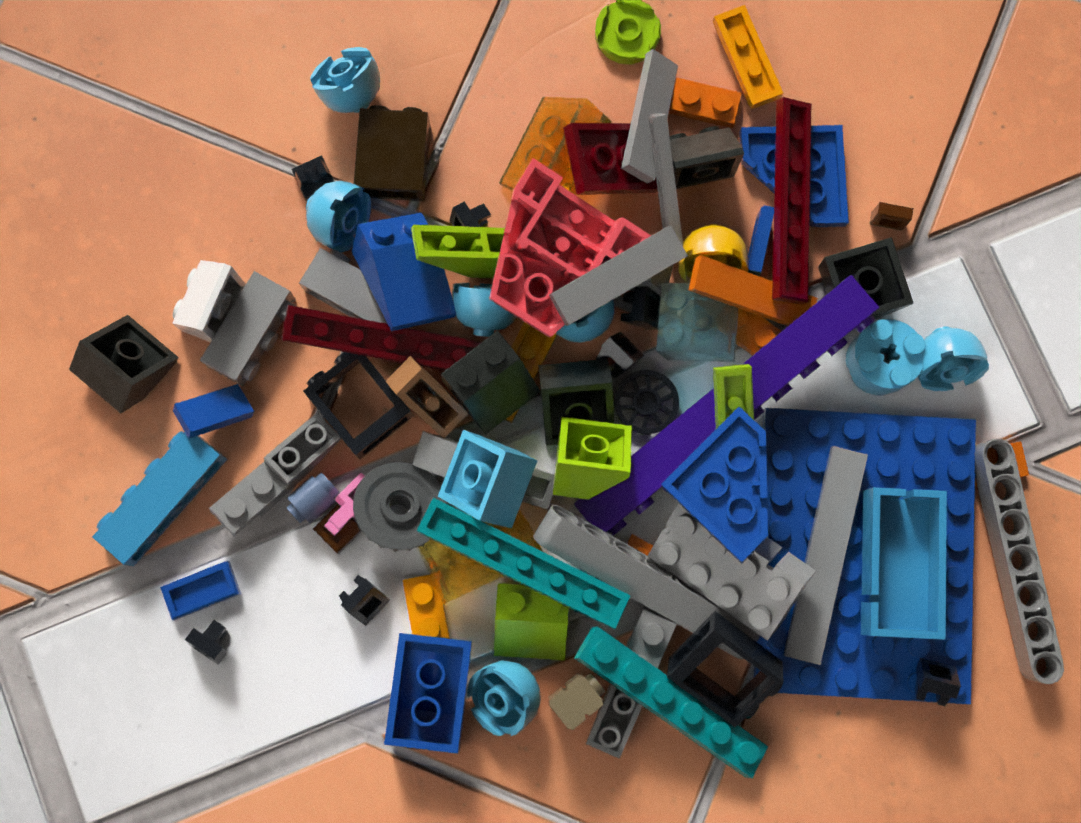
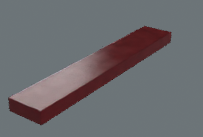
M782 97L776 102L772 300L801 305L808 302L812 104Z
M287 305L281 341L404 363L411 356L420 366L445 371L482 343L480 341L412 328L391 331L386 323Z

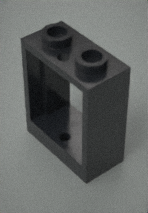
M343 352L335 359L334 363L336 365L326 373L320 371L312 376L307 382L308 387L303 392L359 459H362L414 417L407 405L394 393L366 356ZM360 363L394 404V407L356 438H353L319 395Z
M714 611L669 657L667 678L733 727H736L745 718L750 719L757 712L759 705L768 696H774L779 692L784 683L783 661ZM721 643H724L760 670L735 696L697 669Z

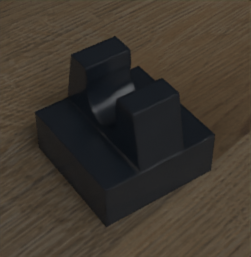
M322 155L291 169L306 201L325 183L335 182Z
M464 201L453 207L449 221L452 226L485 227L488 225L487 219L491 217V213L484 203L469 209Z
M635 287L634 292L625 293L623 301L632 304V312L621 314V321L646 330H658L662 296L648 287Z
M620 331L610 336L602 344V349L597 355L596 360L612 358L616 362V367L611 371V376L615 379L635 366L644 355Z
M358 575L354 579L358 587L350 595L343 591L339 597L342 601L341 606L366 626L390 599L370 581Z
M213 620L203 634L193 628L185 638V641L189 646L219 665L227 654L220 644L228 634V631L222 624Z
M920 658L916 667V699L924 701L926 694L931 692L936 694L938 705L946 706L950 698H957L961 688L956 666Z

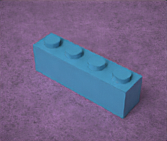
M185 432L177 433L169 442L168 447L170 449L161 459L157 458L148 465L144 472L146 475L137 486H131L120 499L122 503L114 513H107L96 526L98 531L92 538L123 565L135 566L228 460L200 435L188 439Z

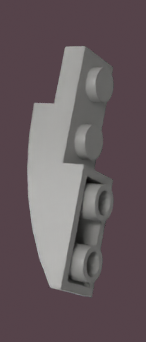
M316 413L267 454L262 464L209 508L210 512L233 537L236 536L259 515L262 517L292 490L341 440V437Z
M423 431L412 465L445 478L458 442ZM535 468L522 502L548 510L553 496L554 473Z
M643 607L626 647L658 668L677 624L661 614ZM609 684L602 701L603 706L599 708L586 744L620 759L642 705Z

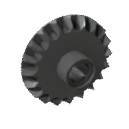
M391 462L374 468L363 477L354 494L353 513L359 530L366 535L368 541H373L380 548L392 549L394 552L398 550L411 551L413 548L424 546L430 538L417 533L416 530L431 500L434 497L446 503L445 500L438 497L441 489L439 482L428 471L411 463ZM400 504L407 508L408 512L398 515L392 512L390 507Z

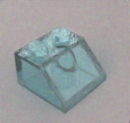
M662 283L656 352L666 360L735 362L739 308L689 291L690 283Z

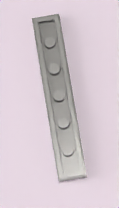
M835 446L830 448L804 563L815 569L816 572L794 605L783 656L821 665L867 462V454Z

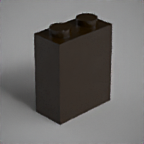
M380 105L370 106L369 109L360 108L354 184L364 188L363 192L368 193L370 198L425 201L430 137L428 112H423L415 107H406L403 111L389 110L387 107Z

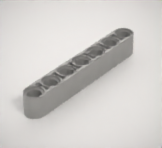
M992 439L984 441L975 446V478L1019 670L1028 680L1042 684H1053L1061 679L1064 672V664L1015 453L1012 445L1006 440ZM990 447L994 448L998 454V460L995 465L987 458V451ZM998 482H1001L1006 488V495L1003 499H1000L995 493V486ZM1007 516L1014 523V529L1010 535L1003 528V522ZM1015 551L1022 558V564L1018 569H1015L1011 563V557ZM1024 586L1030 592V599L1025 605L1019 598V593ZM1032 622L1038 627V634L1033 640L1028 636V627ZM1040 658H1043L1046 662V669L1042 675H1039L1036 671V664Z
M552 505L533 535L535 541L548 551L606 584L631 595L630 597L692 633L716 611L756 642L761 637L647 555L561 506ZM724 643L718 646V648L732 656L744 659Z

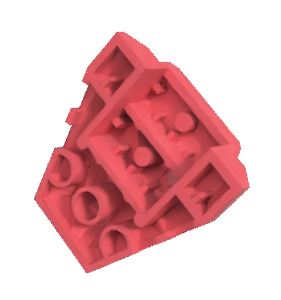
M533 158L513 189L489 300L544 335L551 337L565 324L549 294L651 235L624 217L616 221L609 218L559 185L563 177Z

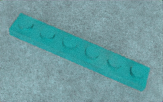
M434 497L416 530L417 533L611 629H616L631 596Z
M598 626L590 629L574 657L575 660L745 778H753L768 748L766 744L739 725L733 727L668 679L665 673Z

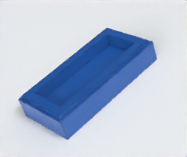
M766 205L760 208L756 216L748 252V272L760 276L774 217V207Z
M239 384L176 403L173 408V412L188 439L252 418L254 413Z
M230 561L222 562L160 587L171 619L174 621L242 594Z

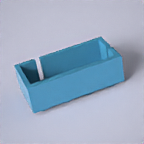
M876 487L863 491L861 595H869V602H861V635L946 640L947 491L918 489L906 491V489Z

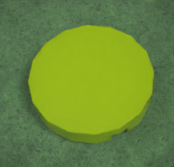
M616 0L615 3H611L609 6L606 5L596 19L595 39L598 48L608 59L619 64L632 65L644 61L645 54L652 49L655 50L660 41L661 23L659 18H657L652 7L641 0Z

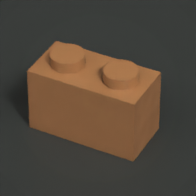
M411 356L386 380V383L394 393L443 438L469 414Z

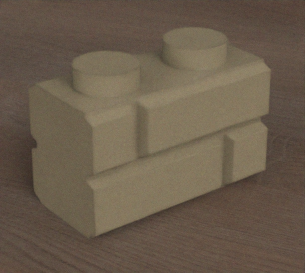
M577 673L565 683L566 688L560 687L549 696L550 707L568 729L574 730L586 720V714L591 716L603 706V699L600 696L606 691L591 673L586 677Z

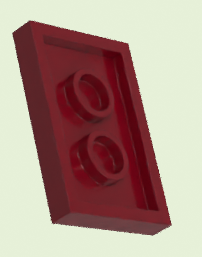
M570 123L563 127L577 195L655 193L658 191L656 177L654 181L647 184L621 169L631 123Z

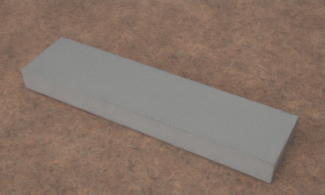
M654 49L645 54L621 169L647 184L654 181L656 177L648 117L650 114L663 113L668 118L678 69L677 64Z
M663 113L650 114L648 120L662 228L664 229L671 225L683 246L667 115Z
M669 225L549 294V297L564 324L568 326L688 255L672 226Z

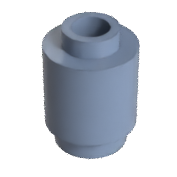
M321 472L315 478L311 476L287 497L291 504L286 508L299 523L306 519L311 524L336 502L334 498L340 492Z

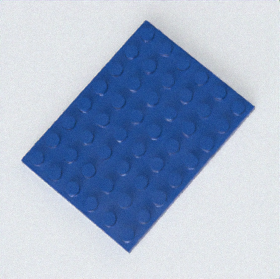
M765 408L763 413V429L766 431L768 538L782 547L779 554L768 564L772 568L788 552L801 561H805L830 448L835 446L868 455L821 665L783 656L794 606L768 641L763 637H760L757 643L783 661L784 683L778 693L921 701L916 699L915 695L916 667L919 659L924 658L956 666L961 688L957 698H950L948 703L971 704L976 419ZM876 487L906 489V491L913 489L947 491L946 640L861 635V602H869V595H861L864 490ZM754 666L755 677L760 672V670ZM928 692L924 701L921 702H937L936 694Z

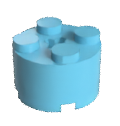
M891 319L877 320L856 336L848 347L845 361L852 376L851 379L858 388L872 395L881 396L899 391L914 381L923 369L925 340L912 327L901 321ZM882 352L887 355V359L890 361L889 363H885L883 361L884 355L881 354Z

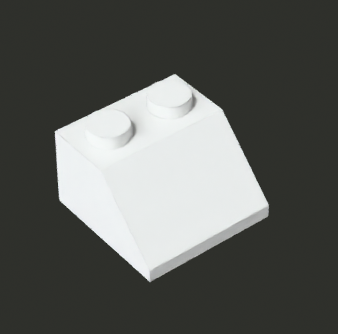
M200 260L197 269H192L188 276V289L183 300L180 299L174 307L172 315L174 321L172 324L185 333L211 342L246 283L232 266L225 263Z

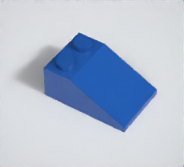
M422 213L366 222L357 226L352 254L391 331L450 319L456 316L445 270L416 260L411 227L413 225H428Z
M399 633L384 745L457 754L460 752L472 641Z

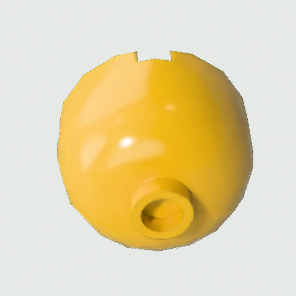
M717 224L704 226L693 231L683 242V248L688 256L679 261V273L685 281L687 276L691 278L695 258L700 255L748 272V253L745 243L739 234L729 228Z

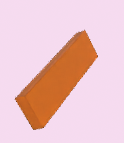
M703 255L695 258L688 289L691 292L786 326L792 324L815 305L818 299L808 295V302L801 305L772 300L773 281Z

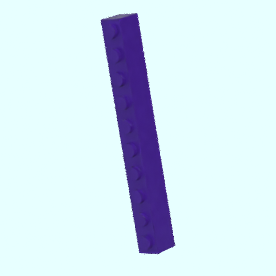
M852 275L848 276L742 364L752 366L754 420L765 412L761 406L771 397L777 402L793 389L789 382L799 374L805 379L821 365L816 360L823 354L828 352L833 356L848 344L844 337L851 331L856 329L860 334L876 321L872 314L876 312L879 306ZM714 388L631 456L630 477L588 500L578 499L574 503V506L589 523L614 536L628 525L624 520L625 517L634 510L640 515L655 502L651 496L662 488L661 484L716 430Z

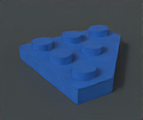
M843 125L811 126L809 225L811 227H846L849 223ZM776 126L741 127L739 132L740 144L744 151L741 165L770 191L775 193Z
M738 407L661 486L724 548L743 564L768 539L766 431L743 409Z

